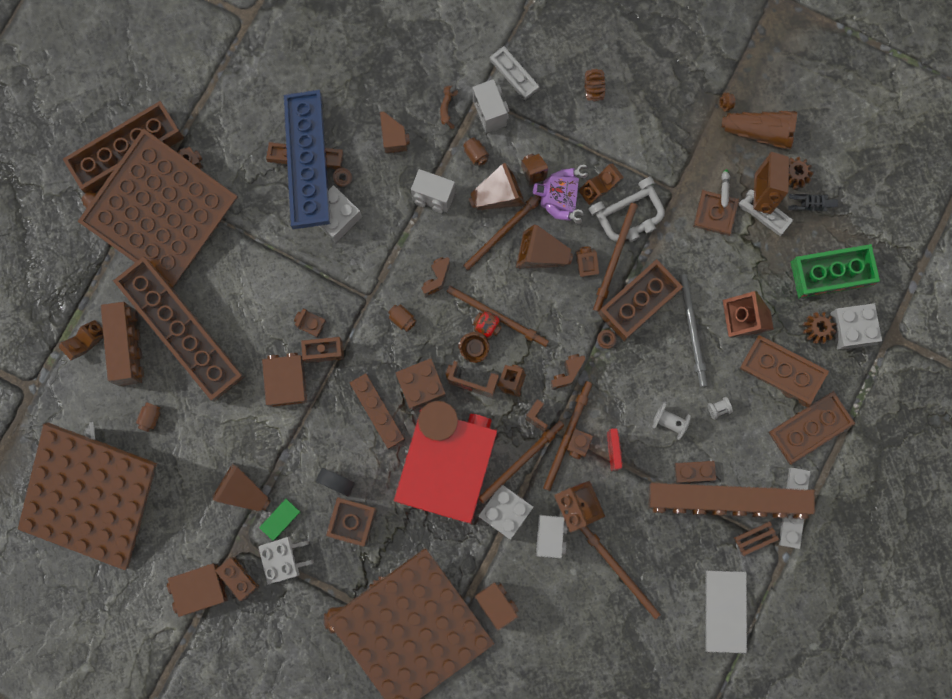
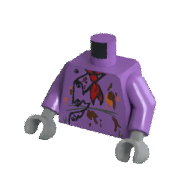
M580 165L577 170L575 168L560 170L545 179L543 185L537 183L534 185L533 194L541 196V206L546 208L555 219L568 221L573 219L577 224L582 222L581 218H576L577 215H584L582 210H575L579 178H576V175L586 178L588 173H580L582 169H587L586 165Z

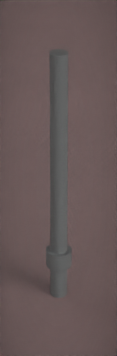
M687 274L679 277L683 286L682 293L696 363L694 368L695 373H698L700 387L708 386L705 374L707 368L706 363H703Z

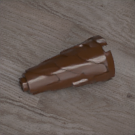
M797 112L727 113V117L723 116L721 128H725V132L736 134L739 137L754 139L760 143L791 150L796 128Z

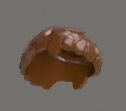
M470 332L464 335L459 342L460 354L469 362L478 363L483 361L490 350L488 340L479 332Z

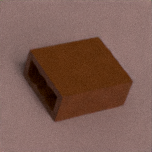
M288 353L286 357L269 355L267 359H262L265 400L268 407L307 403L304 361L301 355H298V353Z
M218 563L167 578L169 582L167 583V590L173 596L174 602H172L174 613L178 614V617L228 601L223 580L215 571L219 568Z

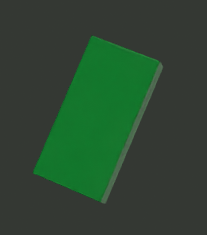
M285 499L259 528L272 541H275L301 512L288 499Z

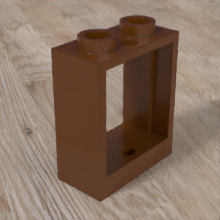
M770 152L755 173L753 210L772 214L788 194V156Z
M590 480L554 495L570 532L606 517Z

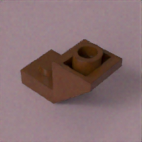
M612 163L598 176L589 179L578 191L590 205L612 190L624 177Z
M440 257L431 265L437 279H430L421 287L425 298L442 290L450 267L448 257Z
M96 320L82 325L76 336L61 342L59 348L70 360H74L86 354L104 338L103 328Z
M575 354L568 357V360L565 361L568 376H565V374L554 376V379L550 382L552 390L572 384L585 361V356Z

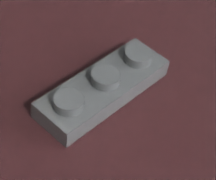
M504 46L490 57L493 65L524 100L539 90V85Z

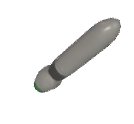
M726 169L722 173L721 204L723 207H727L729 202L730 174Z

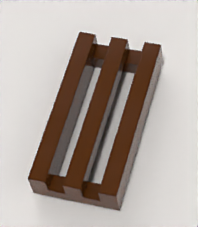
M770 521L734 537L742 556L779 540ZM768 528L769 530L743 543L740 542L741 539L762 529ZM769 535L772 536V538H770V539H768V540H766V541H764V542H761V543H759V544H757V545H755V546H753V547H751V548H748V549H746V550H744V548H743V547H745V546H747V545H749V544H751V543H753V542H756V541H758V540H760V539H762V538H764V537H766V536H769Z

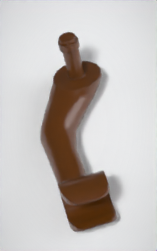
M452 85L444 88L445 97L440 107V118L442 125L446 123L453 129L455 126L449 121L448 106L451 97L456 96L458 91L454 90L450 93Z

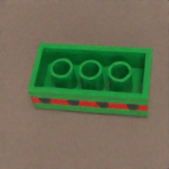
M872 244L798 256L791 261L798 299L871 287L880 282Z

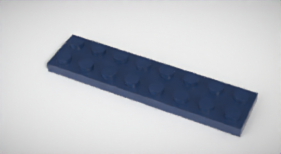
M320 90L284 95L291 227L292 229L328 225L330 224L322 94Z

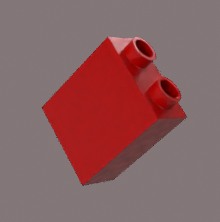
M470 414L468 422L458 420L454 434L442 441H435L425 437L420 431L417 421L394 501L471 524L497 435L496 430L490 429L492 419Z

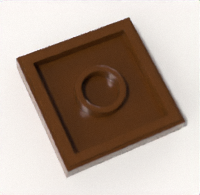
M702 190L693 227L730 236L739 199L729 197L727 207H723L721 204V194Z

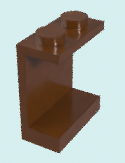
M454 361L453 365L449 364L446 378L450 385L493 399L499 375L491 373L487 387H483L456 378L459 368L458 362Z

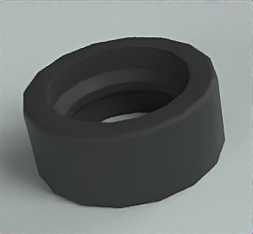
M323 467L316 478L317 483L348 497L355 485V482Z

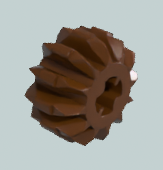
M597 69L587 70L585 73V95L587 100H603L606 90L604 72Z
M800 156L795 160L789 158L788 186L792 184L793 190L798 186L804 188L805 184L810 183V177L813 176V172L809 171L812 165H806L807 159L802 162Z
M815 312L813 316L809 315L806 318L808 322H804L803 326L808 329H805L803 333L809 334L807 340L814 338V344H817L819 341L821 344H825L826 340L830 341L833 339L832 334H835L836 330L832 327L836 326V323L830 322L832 316L826 318L825 312H822L820 315L818 312ZM817 325H820V329H823L821 332L819 331V328L816 327Z

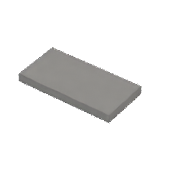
M706 571V652L747 653L746 572Z

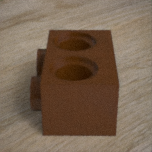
M230 557L215 570L240 601L246 600L260 588L236 557Z

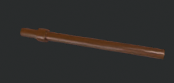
M535 195L530 197L526 201V205L484 244L463 267L469 271L531 209L534 210L539 205L541 196Z
M630 203L601 288H598L594 311L599 312L604 299L608 297V288L633 221L637 204Z
M449 286L447 289V293L481 312L488 311L499 317L501 323L523 334L529 341L532 342L533 340L544 347L549 343V340L536 334L537 331L531 328L527 329L452 286Z
M585 381L581 394L577 396L575 401L577 404L543 489L550 491L583 407L587 405L589 400L587 397L593 385L591 382Z
M558 421L550 430L547 429L541 435L542 437L478 497L479 501L484 504L546 443H550L555 438V435L564 427V424Z
M587 526L579 528L587 538L586 541L589 545L595 547L652 617L657 619L661 615L601 544L600 538L596 533L593 534Z

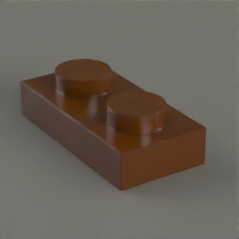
M715 461L675 463L676 483L716 481Z

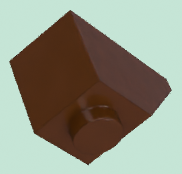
M384 111L380 112L385 153L407 151V145L410 144L409 133H405L404 127Z
M529 154L521 160V167L529 186L547 179L548 166L540 154Z

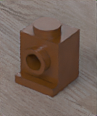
M518 365L504 366L497 385L502 393L520 397V391L526 377L523 368Z

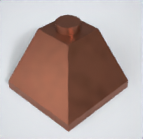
M757 291L723 300L728 337L759 334L774 330L771 311Z

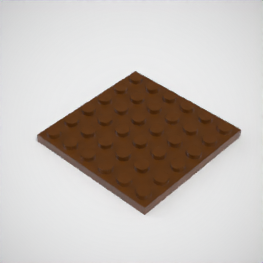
M143 128L77 222L136 263L143 256L147 258L173 289L238 196Z
M47 422L43 424L18 530L126 570L130 564L157 463Z
M426 548L327 619V622L384 699H420L494 645L493 640Z

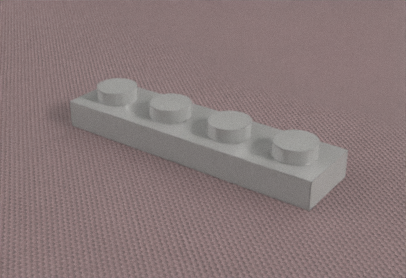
M789 468L786 489L808 490L810 471ZM788 515V518H782L779 546L800 549L804 519H793V515Z

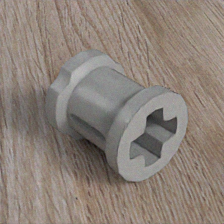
M724 397L719 402L714 404L708 403L707 405L714 420L725 413H733L731 403L727 397Z

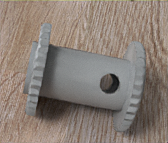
M663 403L653 419L652 427L655 429L657 424L671 429L678 433L677 439L679 440L685 434L691 416L688 414L683 419L664 410L666 404Z

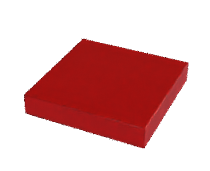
M610 429L607 432L611 471H618L622 468L619 433L617 429Z

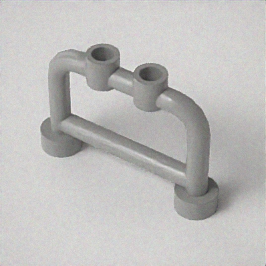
M651 176L638 183L641 191L605 208L602 201L589 208L592 216L596 215L604 231L611 240L617 242L619 234L614 233L606 216L648 195L657 210V215L636 227L630 228L626 240L628 239L629 242L635 241L640 237L639 233L644 230L646 234L656 229L655 225L664 218L665 210L653 188L655 182Z

